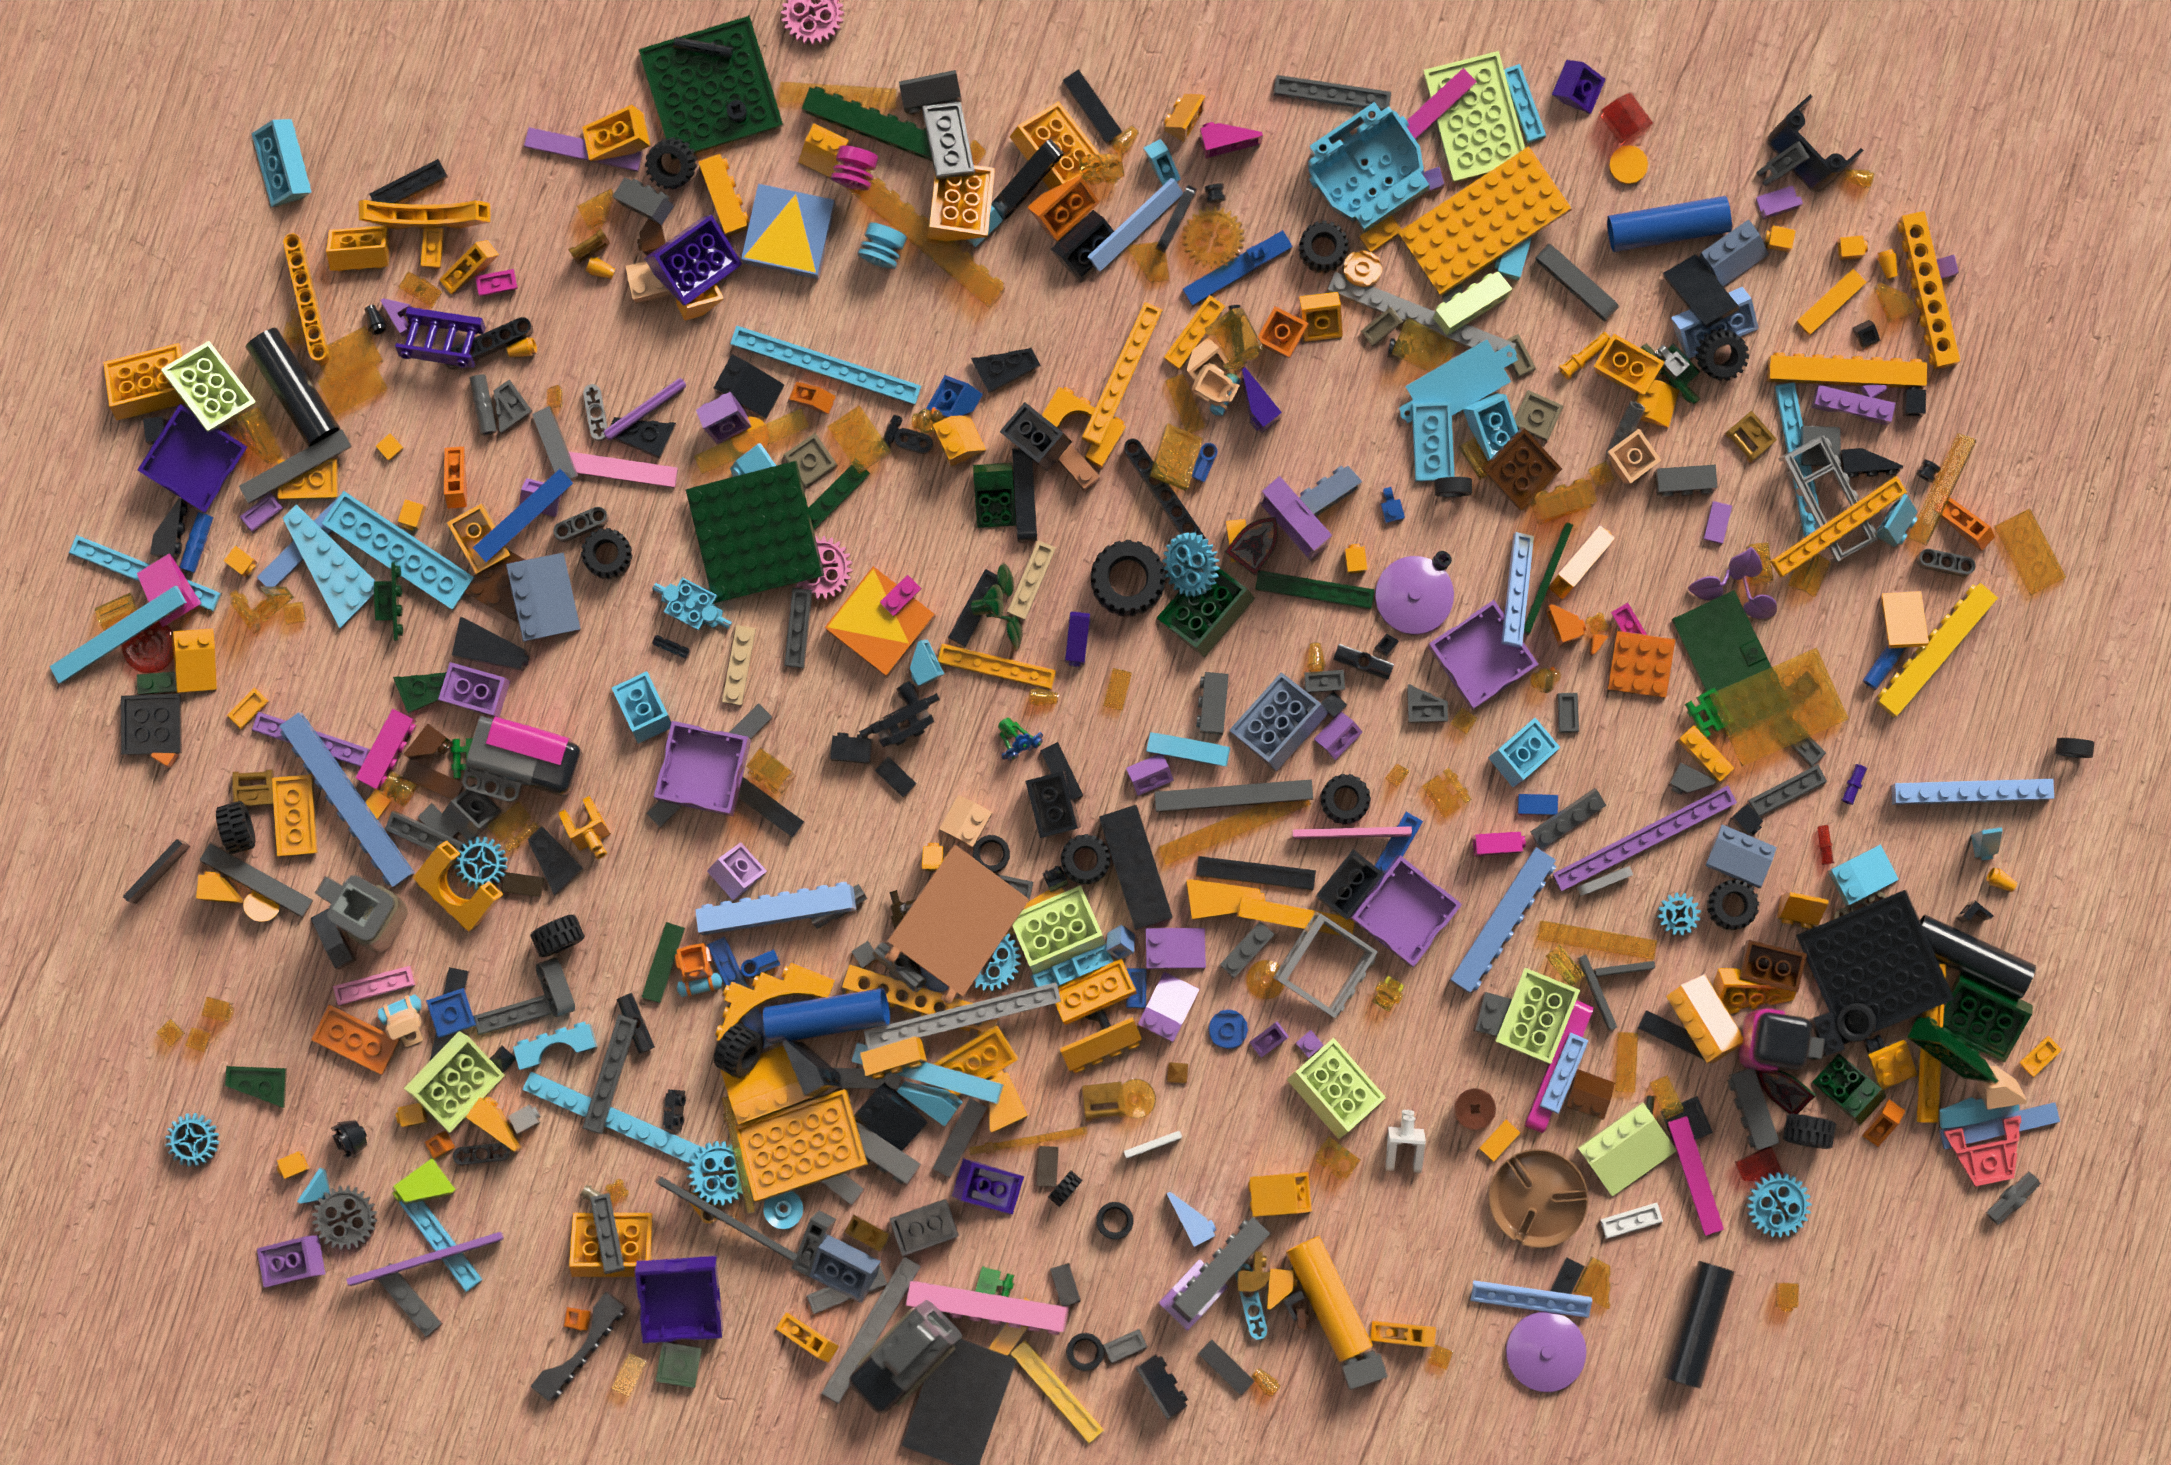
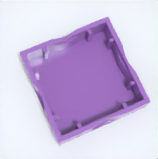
M1280 476L1261 492L1259 503L1271 517H1276L1277 524L1310 561L1329 545L1332 534Z
M1495 600L1428 644V648L1471 710L1539 665L1524 642L1520 648L1501 644L1504 613Z
M672 721L665 747V760L659 772L654 798L662 802L733 817L751 745L750 738L723 731H709L699 726Z
M1398 855L1349 918L1406 964L1414 967L1430 947L1436 934L1447 925L1462 904L1441 887L1430 882L1420 870L1401 855Z

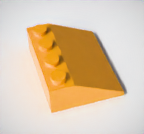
M1059 101L1018 125L1009 136L1027 161L1049 139L1064 152L1063 157L1043 178L1044 183L1050 190L1078 176L1085 179L1106 162Z
M974 165V175L936 179L934 171L927 239L955 241L985 238L988 236L995 168Z
M180 343L104 362L109 407L116 421L185 403L161 372L162 368L183 356Z
M784 1045L762 1053L754 1068L742 1078H735L720 1069L738 1125L814 1098V1096L804 1095Z
M573 1213L569 1264L571 1276L635 1277L636 1262L652 1260L653 1214L614 1213L625 1270L605 1275L593 1213Z

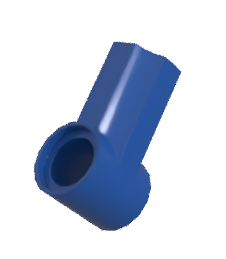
M1213 443L1202 445L1190 472V477L1205 483L1218 452L1217 447ZM1206 447H1211L1214 450L1212 457L1204 456L1203 450Z
M773 949L755 958L745 960L741 965V972L746 978L751 979L761 974V972L764 973L781 964ZM753 964L756 967L755 972L747 974L744 970L745 966Z

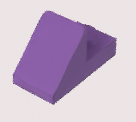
M385 298L381 299V303L402 336L409 333L407 329L409 324L404 316H400L406 313L407 307L412 306Z
M1277 1021L1251 1040L1250 1044L1262 1058L1289 1038V1036Z

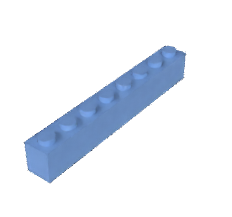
M1537 847L1534 848L1450 978L1451 982L1468 993H1471L1472 990L1476 992L1482 983L1479 980L1482 974L1487 975L1492 967L1490 964L1493 957L1497 959L1503 948L1500 946L1504 940L1508 942L1514 932L1511 929L1515 924L1519 925L1524 918L1522 912L1525 908L1529 909L1535 901L1533 895L1536 891L1540 893L1546 884L1543 881L1547 874L1551 876L1556 866L1554 863L1556 860Z

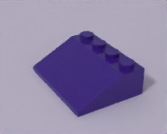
M712 215L702 217L644 258L653 274L683 306L742 265V262Z

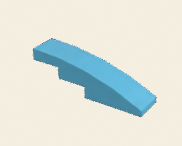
M1150 732L1146 751L1227 767L1230 747Z
M1106 944L1030 977L1035 988L1055 982L1059 986L1114 961L1111 954L1106 951Z
M1970 1097L1939 1110L1940 1127L1944 1129L1981 1123L2019 1111L2020 1107L2019 1105L1987 1110L1982 1098L1976 1100Z

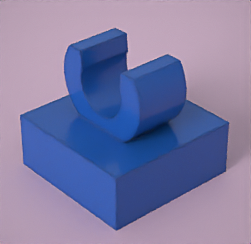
M1264 241L1246 250L1254 268L1272 260Z

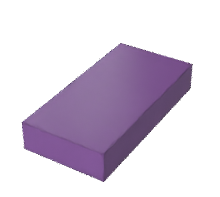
M269 493L242 514L240 518L253 533L284 508L272 493Z
M1716 501L1712 502L1703 540L1723 544L1732 505Z

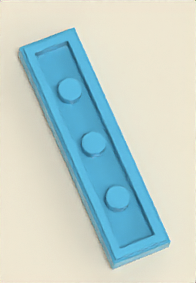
M1518 64L1504 69L1512 102L1527 144L1545 138L1546 134L1521 65Z

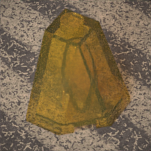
M259 407L238 416L236 424L230 423L226 426L228 431L266 463H276L278 460H281V456H284L266 413Z

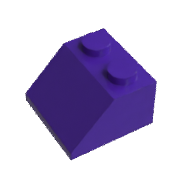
M1566 60L1552 95L1566 105L1591 114L1606 79L1584 62Z

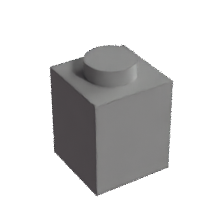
M528 1105L508 1116L517 1134L539 1124L538 1118L541 1117L536 1107L533 1108L532 1105Z

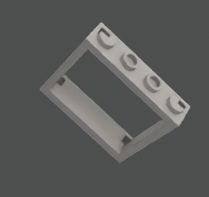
M1315 912L1273 978L1328 1015L1336 1018L1344 1010V1004L1347 999L1354 995V988L1357 983L1362 982L1365 978V971L1368 966L1373 965L1375 962L1374 959L1378 951L1321 913ZM1322 924H1325L1365 951L1330 1007L1287 980Z

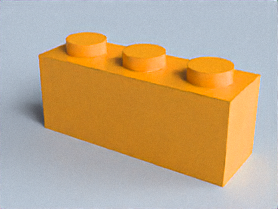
M1694 725L1677 740L1710 777L1716 780V783L1723 780L1734 769Z
M916 1036L860 1053L865 1076L871 1077L873 1080L885 1077L884 1074L889 1072L891 1074L900 1073L906 1067H910V1069L920 1067L921 1063L927 1061L922 1039Z

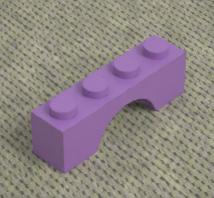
M1819 385L1815 389L1811 408L1827 412L1849 413L1863 417L1870 422L1889 425L1892 422L1896 403Z

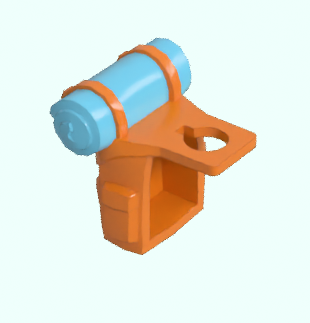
M704 943L677 949L675 962L678 971H681L682 981H679L677 984V992L681 997H690L721 988L722 978L718 973L712 972L710 967L712 963L711 953Z

